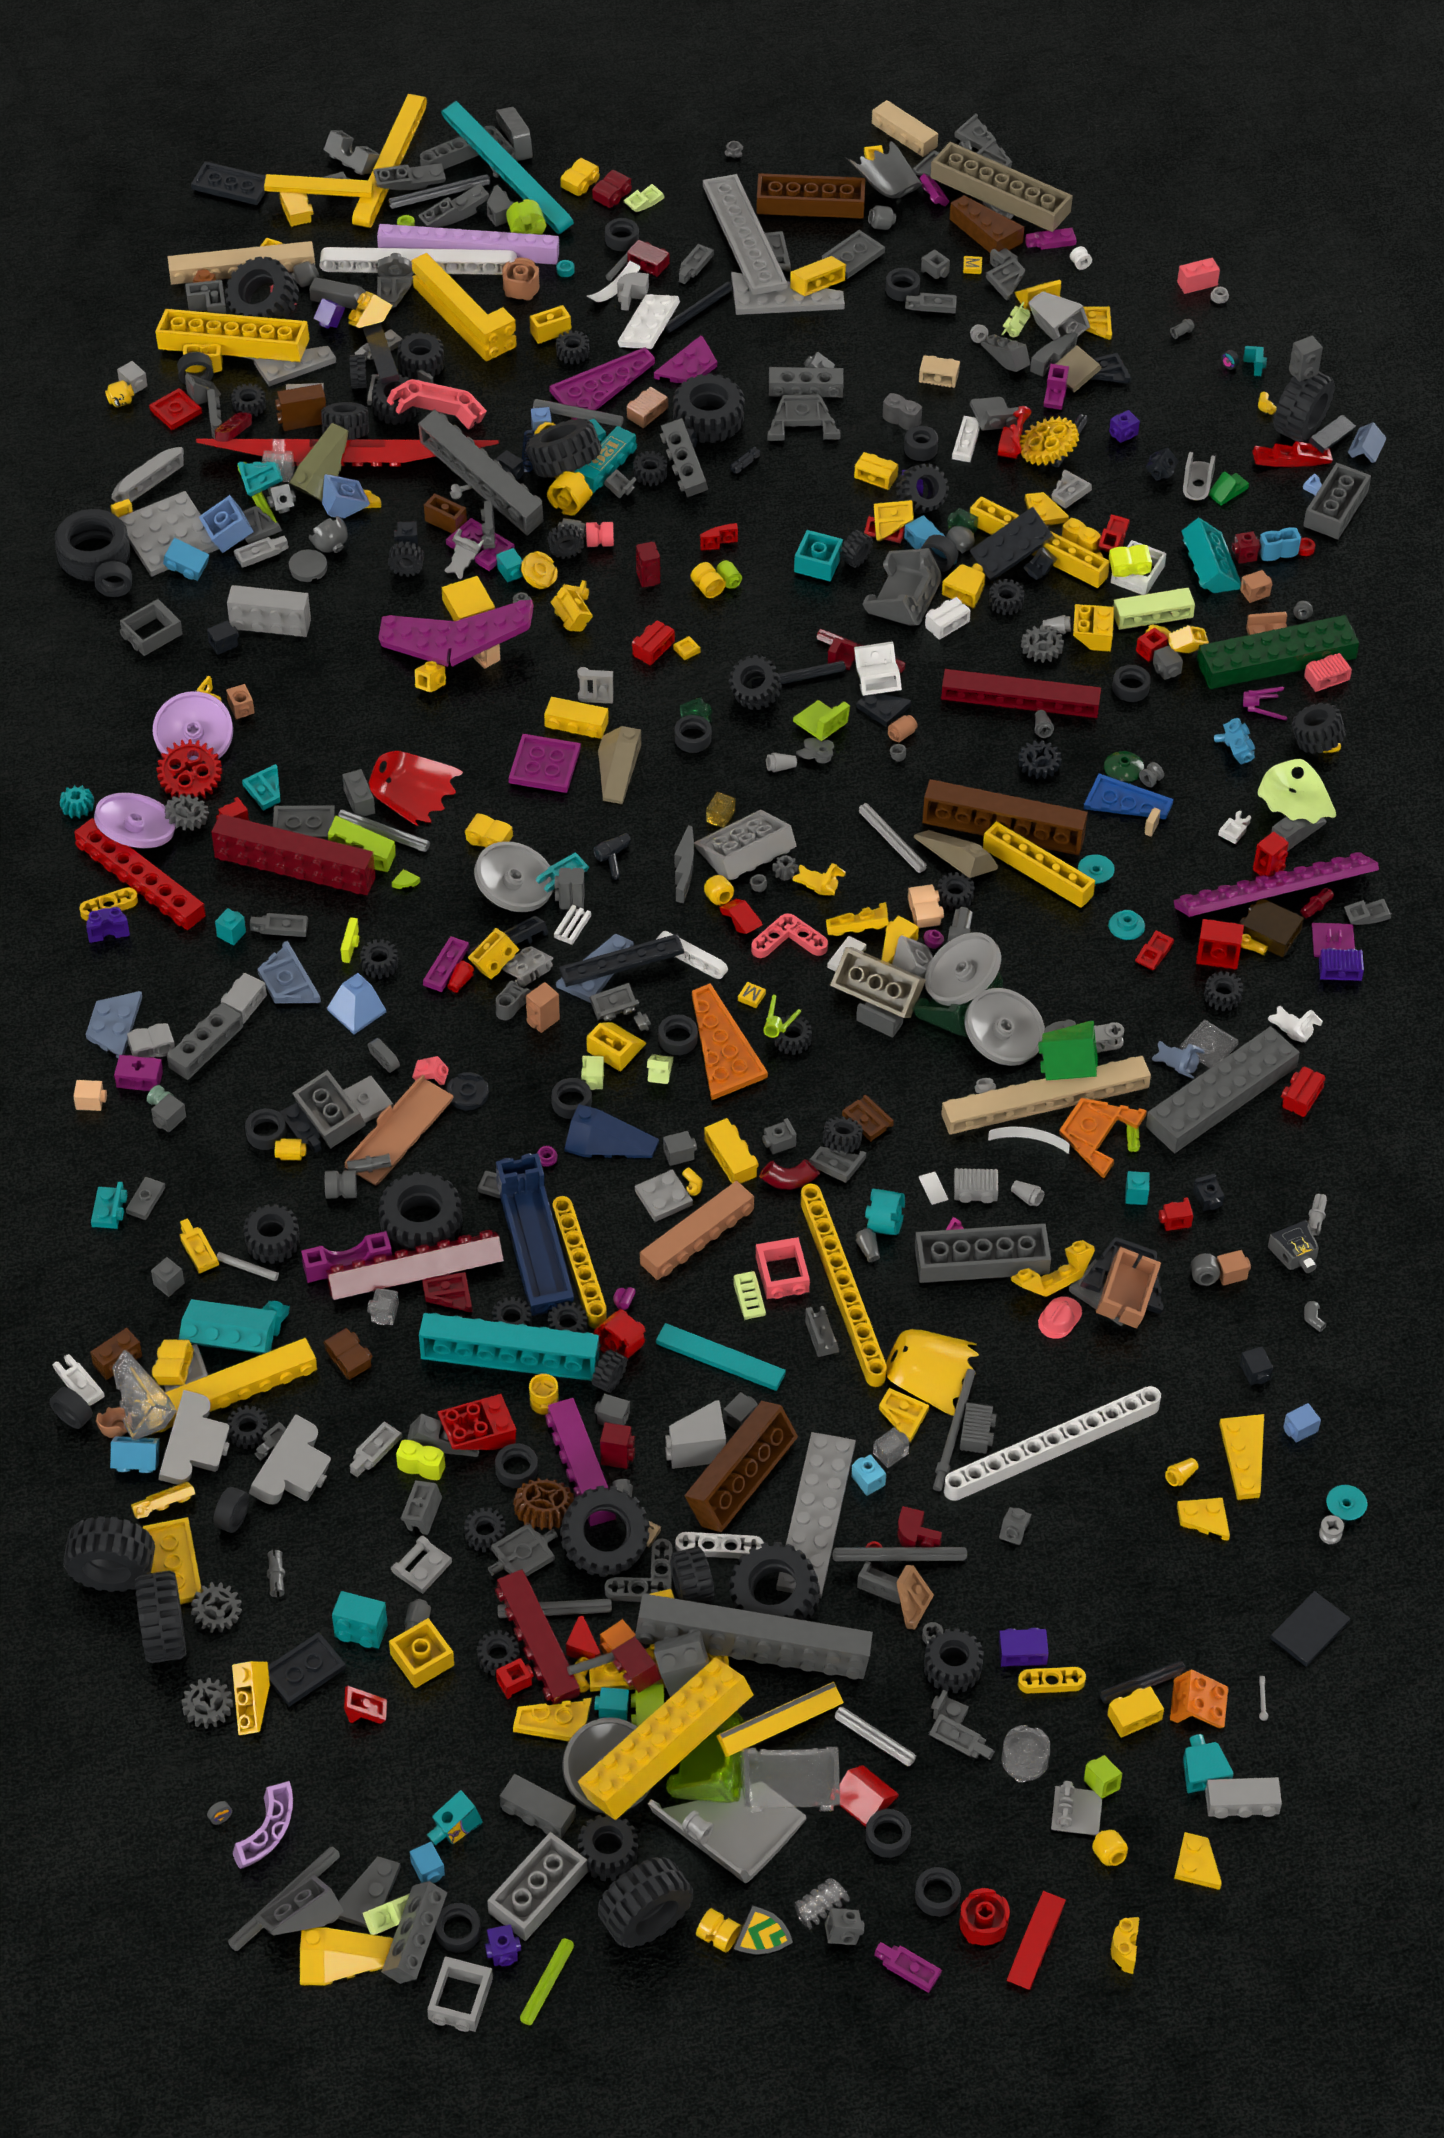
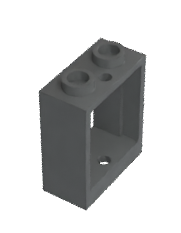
M159 599L120 620V633L125 640L128 639L136 651L139 650L143 656L182 635L181 621ZM156 618L165 626V628L144 640L134 632Z

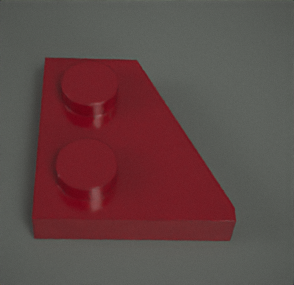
M465 1272L422 1279L426 1302L472 1312Z

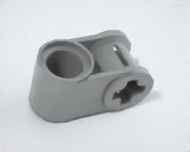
M1110 1023L1094 1026L1097 1053L1117 1050L1123 1046L1122 1036L1124 1034V1027L1121 1024Z

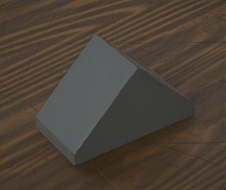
M189 373L185 375L187 395L196 404L200 405L208 401L207 390L214 389L215 397L221 395L213 382Z

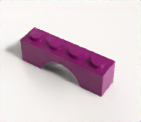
M387 1231L367 1235L356 1247L345 1251H330L323 1246L302 1250V1261L307 1282L326 1279V1270H329L331 1266L336 1264L346 1266L351 1265L352 1261L358 1259L368 1261L373 1260V1257L376 1255H392Z

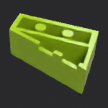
M335 816L328 831V841L373 851L375 870L388 872L396 855L395 841Z

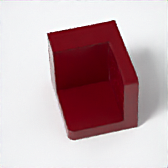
M835 637L828 650V664L844 661L846 670H850L855 661L854 647H857V644Z

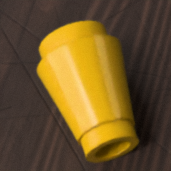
M1189 1458L1171 1465L1165 1472V1477L1172 1486H1181L1198 1469V1463L1195 1459Z

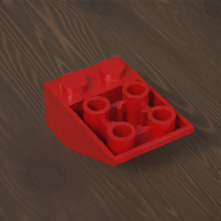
M502 1394L438 1411V1416L452 1449L496 1450L510 1444H515L516 1427Z

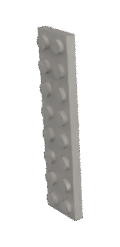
M812 1432L786 1544L794 1546L796 1551L801 1550L806 1558L811 1561L820 1586L818 1597L822 1598L856 1440ZM780 1572L776 1590L793 1593L796 1586L795 1579L787 1573Z

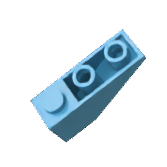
M924 515L905 525L904 538L914 549H920L931 535H942L945 537ZM932 548L935 554L942 558H946L943 552L936 548Z

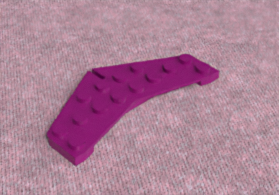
M532 599L520 600L516 603L457 621L392 615L383 616L379 641L382 647L427 661H434L447 667L450 658L451 666H454L527 631L531 626L534 605Z

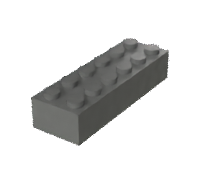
M1045 1224L916 1232L915 1253L920 1283L1012 1277L1018 1274L1020 1270L1028 1268L1040 1275L1049 1274L1051 1256Z

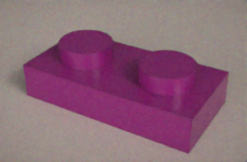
M923 173L919 178L923 183V189L930 193V199L935 204L940 203L946 206L950 201L934 179Z

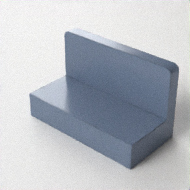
M1374 422L1360 427L1348 453L1351 457L1364 453L1371 463L1376 462L1386 437Z

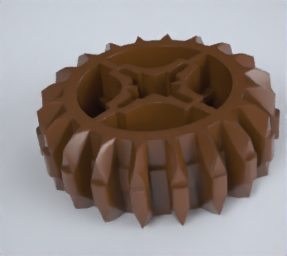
M537 1478L535 1482L529 1480L528 1484L522 1483L521 1488L517 1489L514 1498V1511L518 1519L524 1521V1525L531 1524L532 1529L540 1527L542 1531L543 1528L551 1530L554 1526L560 1528L563 1517L574 1500V1494L571 1493L569 1487H565L564 1483L558 1484L556 1479L549 1481L548 1478L546 1480Z

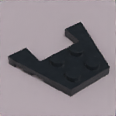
M1115 1237L1096 1264L1093 1265L1089 1273L1084 1277L1080 1287L1099 1293L1104 1275L1108 1276L1113 1258L1120 1247L1138 1253V1258L1133 1264V1268H1136L1142 1256L1158 1261L1157 1252ZM1158 1271L1146 1310L1161 1314L1163 1303H1161L1162 1292L1161 1286H1159Z

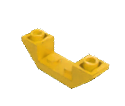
M1084 1240L1076 1241L1072 1246L1065 1249L1068 1265H1063L1053 1273L1043 1275L1042 1277L1030 1268L1023 1269L1018 1274L1012 1276L1011 1281L1024 1289L1047 1297L1083 1277L1095 1248Z

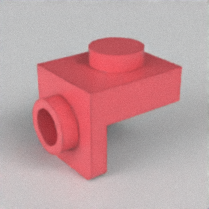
M438 1056L417 1060L412 1077L417 1080L422 1075H425L426 1080L435 1079L439 1085H444L449 1069Z

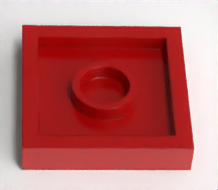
M180 388L149 405L150 411L171 430L202 414V408Z

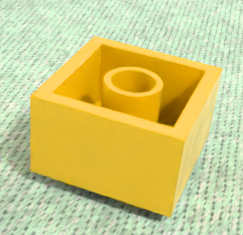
M429 1618L389 1641L390 1655L414 1688L419 1687L454 1666L453 1651Z

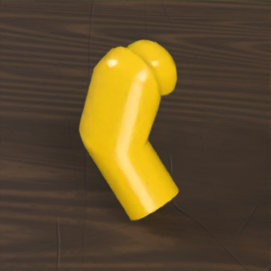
M1243 934L1241 948L1255 951L1261 955L1266 953L1268 946L1252 939L1248 934Z

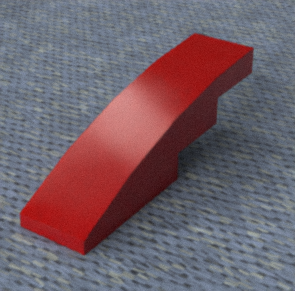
M1295 441L1293 446L1275 443L1273 448L1255 446L1253 449V456L1257 465L1301 467L1327 464L1333 461L1330 448L1321 453L1312 444Z
M1045 1891L1042 1892L1007 1978L1008 1982L1028 1990L1031 1989L1038 1968H1040L1047 1947L1051 1942L1066 1902L1065 1899Z

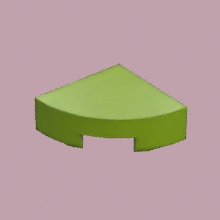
M403 869L392 881V887L397 889L409 886L414 887L420 883V877Z

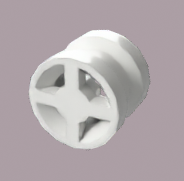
M1077 247L1070 254V259L1079 270L1086 269L1092 263V257L1088 254L1085 247Z

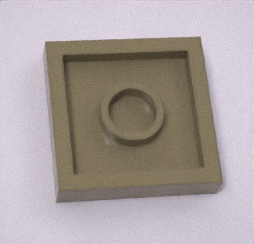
M1077 345L1056 363V365L1069 366L1067 387L1073 392H1076L1102 369L1098 362Z

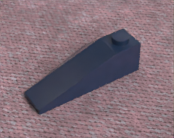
M579 1104L571 1120L565 1152L582 1157H592V1155H605V1157L624 1155L626 1158H652L659 1139L601 1110Z

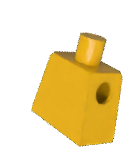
M974 564L972 567L966 565L958 566L944 579L942 595L951 599L957 597L963 604L975 608L985 583L983 567L979 564Z

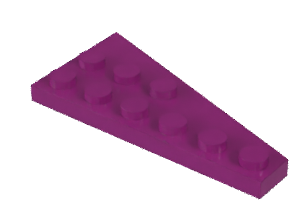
M644 347L550 386V392L560 404L596 411L654 365L655 358Z

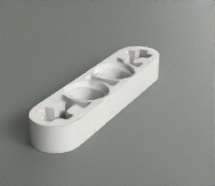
M663 931L657 937V939L671 936L673 934L667 931ZM680 938L684 954L675 956L676 958L716 979H721L727 973L728 967L722 960Z
M682 1532L676 1537L675 1547L677 1552L694 1548L695 1541H698V1546L704 1551L706 1557L739 1559L743 1554L745 1556L750 1554L749 1549H751L752 1545H756L757 1550L762 1548L761 1544L764 1542L757 1536ZM684 1541H688L687 1547L683 1546ZM705 1541H711L715 1546L711 1549H705L702 1544ZM733 1542L737 1545V1548L730 1551L725 1548V1545ZM741 1543L744 1544V1550H741Z

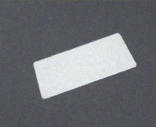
M936 1172L919 1176L932 1205L948 1200Z

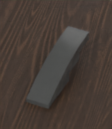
M688 825L675 852V868H677L675 871V884L677 885L676 901L680 903L685 901L693 874L694 839L692 826Z

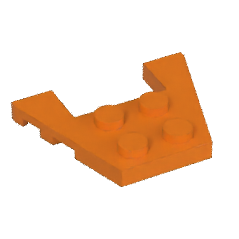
M1081 1098L1059 1132L1101 1177L1105 1178L1114 1164V1159L1100 1153L1097 1149L1117 1120L1137 1129L1147 1115V1111L1144 1109H1128V1106L1120 1105V1107L1108 1105L1107 1102Z

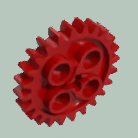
M189 739L188 744L181 740L180 746L174 742V749L167 747L168 754L161 753L163 760H158L160 767H157V773H159L157 777L158 781H161V788L165 787V793L171 792L172 797L177 795L180 797L182 794L184 797L190 795L195 798L201 795L205 799V792L212 794L211 787L217 788L216 781H221V776L218 774H222V768H220L222 765L221 760H218V754H213V748L207 750V743L200 746L199 740L195 744H192L191 739ZM191 756L198 757L196 760L189 759ZM174 765H180V768L178 769H172L171 767ZM201 772L208 773L205 776H199V773ZM183 781L190 782L188 785H181Z

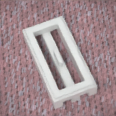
M572 905L556 929L554 938L573 945L591 917V911L587 910L584 912L583 908L576 909V906ZM580 916H581V917H582L581 921L579 922V924L577 925V927H576L575 930L573 931V933H572V935L570 936V938H568L567 936L569 935V933L571 932V930L574 928L576 922L578 921V919H579Z

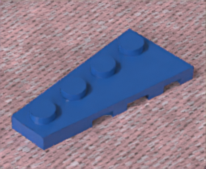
M1098 774L1084 803V809L1149 817L1152 809L1157 808L1161 810L1160 819H1166L1173 805V799Z

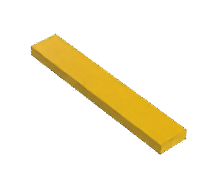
M266 174L264 191L368 198L372 197L373 181L271 174Z

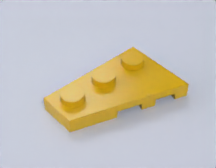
M886 902L879 904L880 908L870 910L869 907L864 908L857 915L847 913L827 919L828 935L839 936L850 931L862 932L868 928H884L889 925Z
M586 1698L580 1702L562 1701V1704L547 1705L545 1703L518 1707L513 1732L570 1741L572 1736L582 1726L587 1724L592 1700L591 1698Z

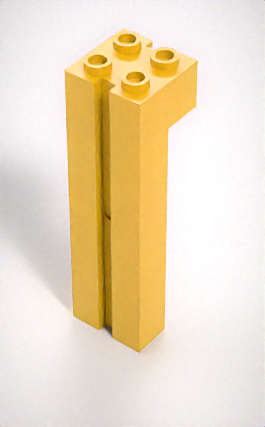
M428 253L412 259V271L416 274L413 276V287L485 361L491 360L516 347V336L513 335L514 331H516L515 319L503 307L487 314Z

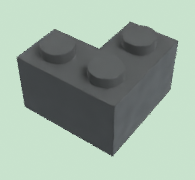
M222 280L185 284L189 311L226 314Z

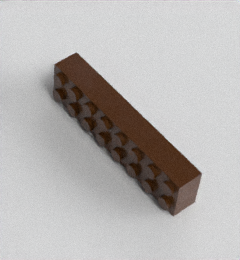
M930 779L924 797L923 823L984 836V833L997 821L1040 848L1080 856L1085 838L1088 812Z

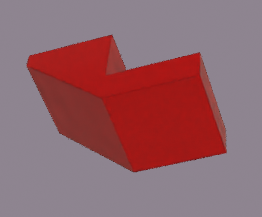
M734 899L719 907L722 915L732 918L737 932L747 934L763 925L744 900Z

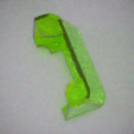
M737 1711L680 1761L679 1775H671L667 1781V1791L672 1797L720 1803L739 1801L745 1749L726 1757L717 1739V1735L745 1723Z

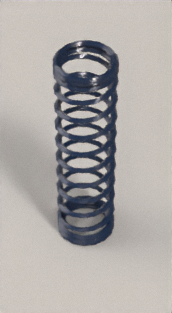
M532 430L524 432L522 460L525 462H523V465H531L529 468L524 466V468L529 469H524V472H531L533 470L531 462L524 459L525 456H528L525 449L527 442L525 441L530 439L526 434H534Z

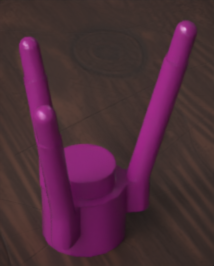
M1284 687L1244 692L1243 707H1248V712H1257L1287 720L1286 716L1255 707L1259 706V699L1278 697V694L1266 693L1283 691Z

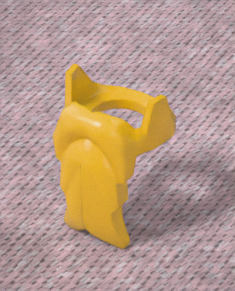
M834 863L823 874L810 871L803 865H800L798 868L799 874L793 877V881L806 885L807 888L815 890L820 895L830 896L835 895V890L838 886L836 876L844 877L846 872Z

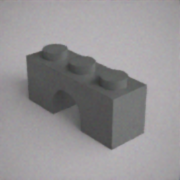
M331 130L324 147L329 156L341 160L344 166L354 168L357 174H371L380 154L367 146H356L353 153L352 143L354 138L343 131Z

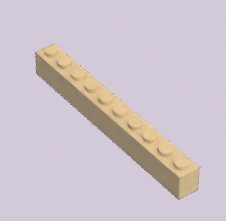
M1143 1056L1130 1057L1126 1060L1097 1066V1077L1046 1081V1078L1036 1081L1031 1080L1027 1083L1010 1085L998 1090H989L981 1094H971L964 1098L950 1099L942 1103L941 1115L950 1135L1077 1105L1081 1098L1099 1100L1149 1088L1151 1074Z

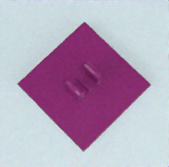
M1312 923L1314 957H1320L1321 949H1355L1353 925Z

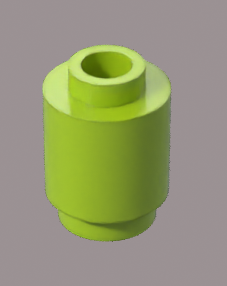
M725 560L717 565V573L725 580L727 588L731 589L739 586L742 581V575L733 563Z

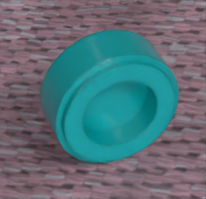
M569 260L558 262L556 265L557 274L561 277L572 276L575 271L574 263Z

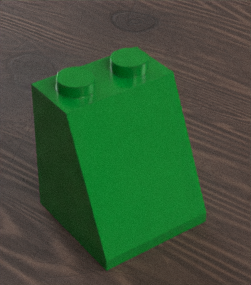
M1094 1021L1042 1034V1041L1038 1042L1039 1054H1043L1044 1058L1040 1063L1041 1073H1045L1046 1081L1097 1077L1098 1056Z

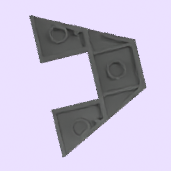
M977 114L973 115L955 131V138L963 142L969 140L971 146L979 150L977 154L1011 168L1012 161L1005 155L1002 147L999 148L996 144V139L991 132L987 131V127L982 125ZM935 150L913 168L914 173L919 176L925 173L931 177V162L939 152Z

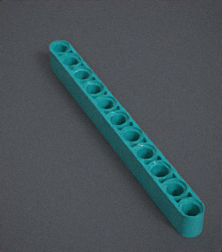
M457 101L441 111L444 119L524 200H534L539 204L545 222L557 234H561L574 224L570 215Z

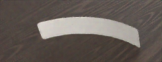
M629 261L613 282L601 291L587 295V297L596 302H602L617 294L618 280L625 274L637 273L640 266Z
M1004 1127L989 1131L988 1140L1004 1137L1031 1138L1047 1142L1069 1153L1070 1144L1067 1141L1042 1130L1026 1127Z

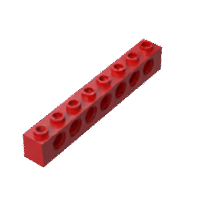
M93 818L74 831L75 843L80 850L86 851L94 861H99L107 871H112L117 875L121 882H126L137 893L143 895L150 904L157 906L164 915L170 916L178 926H183L186 930H189L205 917L204 903L130 846L118 843L103 834Z

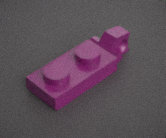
M1073 228L1058 229L1053 232L1042 231L1027 234L1025 244L1027 248L1037 246L1041 250L1076 245V237Z
M880 1942L875 1950V1956L883 1961V1965L887 1969L928 1993L941 1975L942 1970L902 1946L897 1947L894 1945L890 1948Z

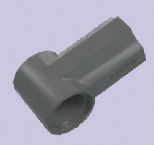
M960 907L955 910L953 924L949 929L948 942L960 935L971 933L970 926L973 912L968 908Z

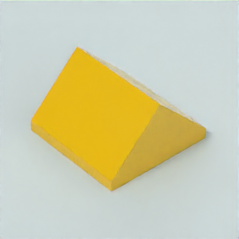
M1061 280L1016 291L1015 295L1021 304L1025 302L1023 304L1024 309L1031 311L1028 302L1042 291L1060 297Z

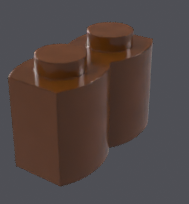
M345 1328L325 1340L324 1347L329 1357L337 1364L346 1378L350 1380L371 1367L372 1355L368 1348H363L359 1344L360 1340L356 1333H351Z

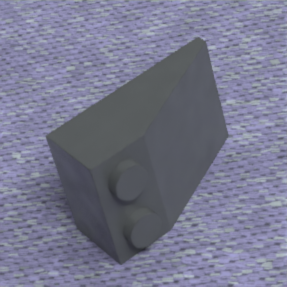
M700 1631L655 1642L654 1654L670 1697L710 1662Z
M313 1875L254 1917L272 1935H278L333 1923L344 1910L332 1889Z

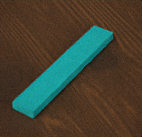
M666 1323L656 1339L657 1345L777 1391L786 1374L785 1369Z

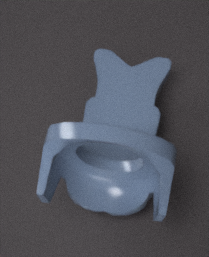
M1159 1041V1052L1152 1057V1060L1154 1062L1166 1063L1167 1066L1175 1068V1071L1194 1079V1076L1190 1074L1195 1072L1199 1064V1057L1196 1052L1204 1054V1049L1188 1044L1186 1049L1183 1048L1181 1050L1176 1047L1170 1048Z

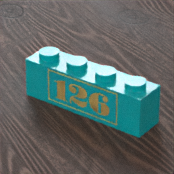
M617 426L600 443L602 447L600 455L588 465L575 470V473L580 472L584 475L585 481L593 493L603 486L604 481L625 462L630 454L635 452L637 448L635 434Z

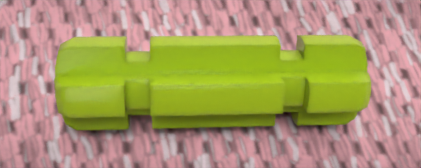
M1126 1124L1128 1150L1130 1152H1138L1140 1147L1139 1127L1135 1129Z

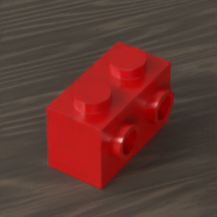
M1273 831L1257 844L1253 870L1260 876L1268 877L1274 876L1276 872L1284 871L1289 842Z

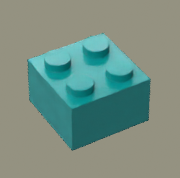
M806 530L795 554L794 572L831 581L840 562L843 539Z
M341 1591L332 1613L335 1637L344 1642L352 1641L366 1648L374 1647L379 1649L388 1626L385 1602Z

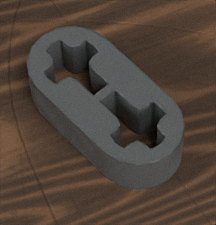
M379 1038L368 1043L369 1051L388 1072L391 1073L400 1067L395 1054Z

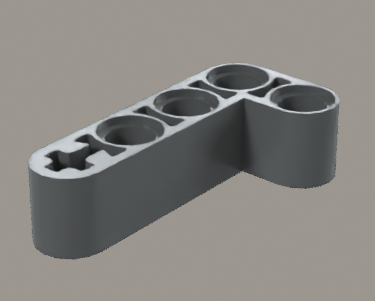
M514 107L496 110L497 122L515 150V160L531 159L533 157L531 137L526 123Z

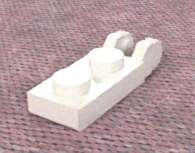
M69 1354L64 1357L66 1364L70 1367L68 1370H65L59 1362L53 1364L55 1371L67 1387L78 1393L89 1406L104 1398V1392L80 1363H77Z

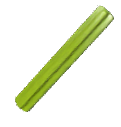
M566 1938L561 1940L520 2016L521 2022L527 2025H532L574 1948V1943Z

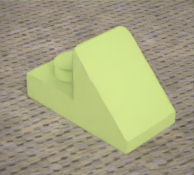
M652 1054L647 1062V1068H649L648 1081L668 1084L673 1057Z

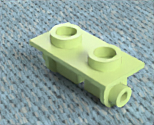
M1022 302L1019 307H1014L1010 313L1012 318L1008 317L1003 325L1005 329L1001 335L1008 332L1013 338L1019 336L1027 320L1030 318V311L1022 307L1025 302Z

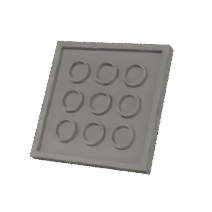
M186 491L119 517L127 528L129 543L151 577L169 570L163 564V560L174 538L207 554L219 549L199 518L201 514Z

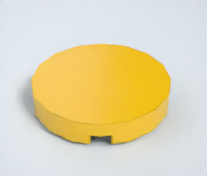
M539 551L528 554L521 563V571L526 581L539 589H546L556 581L558 574L557 567L553 565L554 561L547 554Z

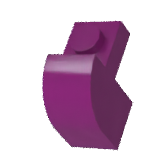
M1050 365L1044 407L1062 410L1067 389L1069 366Z

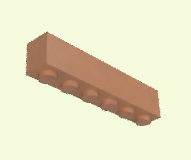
M735 1181L640 1252V1264L657 1280L669 1275L673 1268L685 1263L693 1253L701 1251L708 1242L717 1239L724 1230L733 1227L743 1216H748L754 1209V1196L738 1181Z

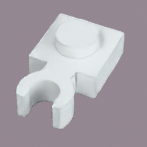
M1238 811L1235 820L1229 818L1221 827L1219 836L1236 844L1245 834L1247 826L1250 824L1251 816L1249 815L1246 819H1242V811Z

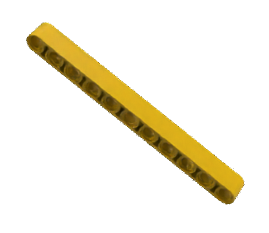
M413 94L407 95L374 169L400 166L425 112L426 97ZM373 171L368 181H373L372 197H360L353 212V225L371 228L389 190L377 187Z
M807 1184L801 1190L802 1210L865 1379L870 1386H882L886 1380L887 1369L884 1357L821 1190L815 1184Z

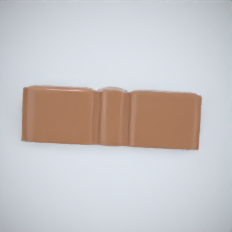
M422 1075L397 1101L393 1108L389 1105L381 1112L377 1118V1127L349 1155L345 1161V1167L348 1169L347 1161L363 1159L368 1155L374 1157L389 1153L392 1167L375 1169L370 1173L368 1171L356 1173L373 1185H378L405 1155L407 1150L414 1145L420 1135L429 1128L450 1104L454 1096L426 1080L425 1075Z

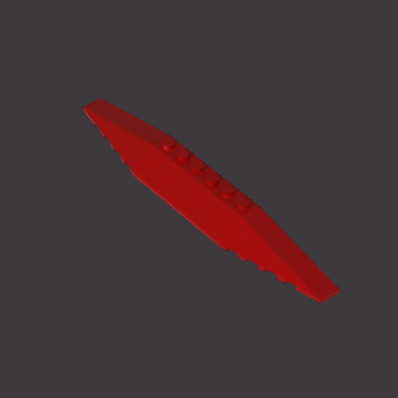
M196 439V443L296 462V466H299L319 439H232L225 442L216 441L215 439ZM347 440L345 452L342 454L341 465L344 466V462H352V466H363V462H371V466H382V462L390 463V466H401V463L436 456L420 440ZM473 440L478 448L499 444V440Z

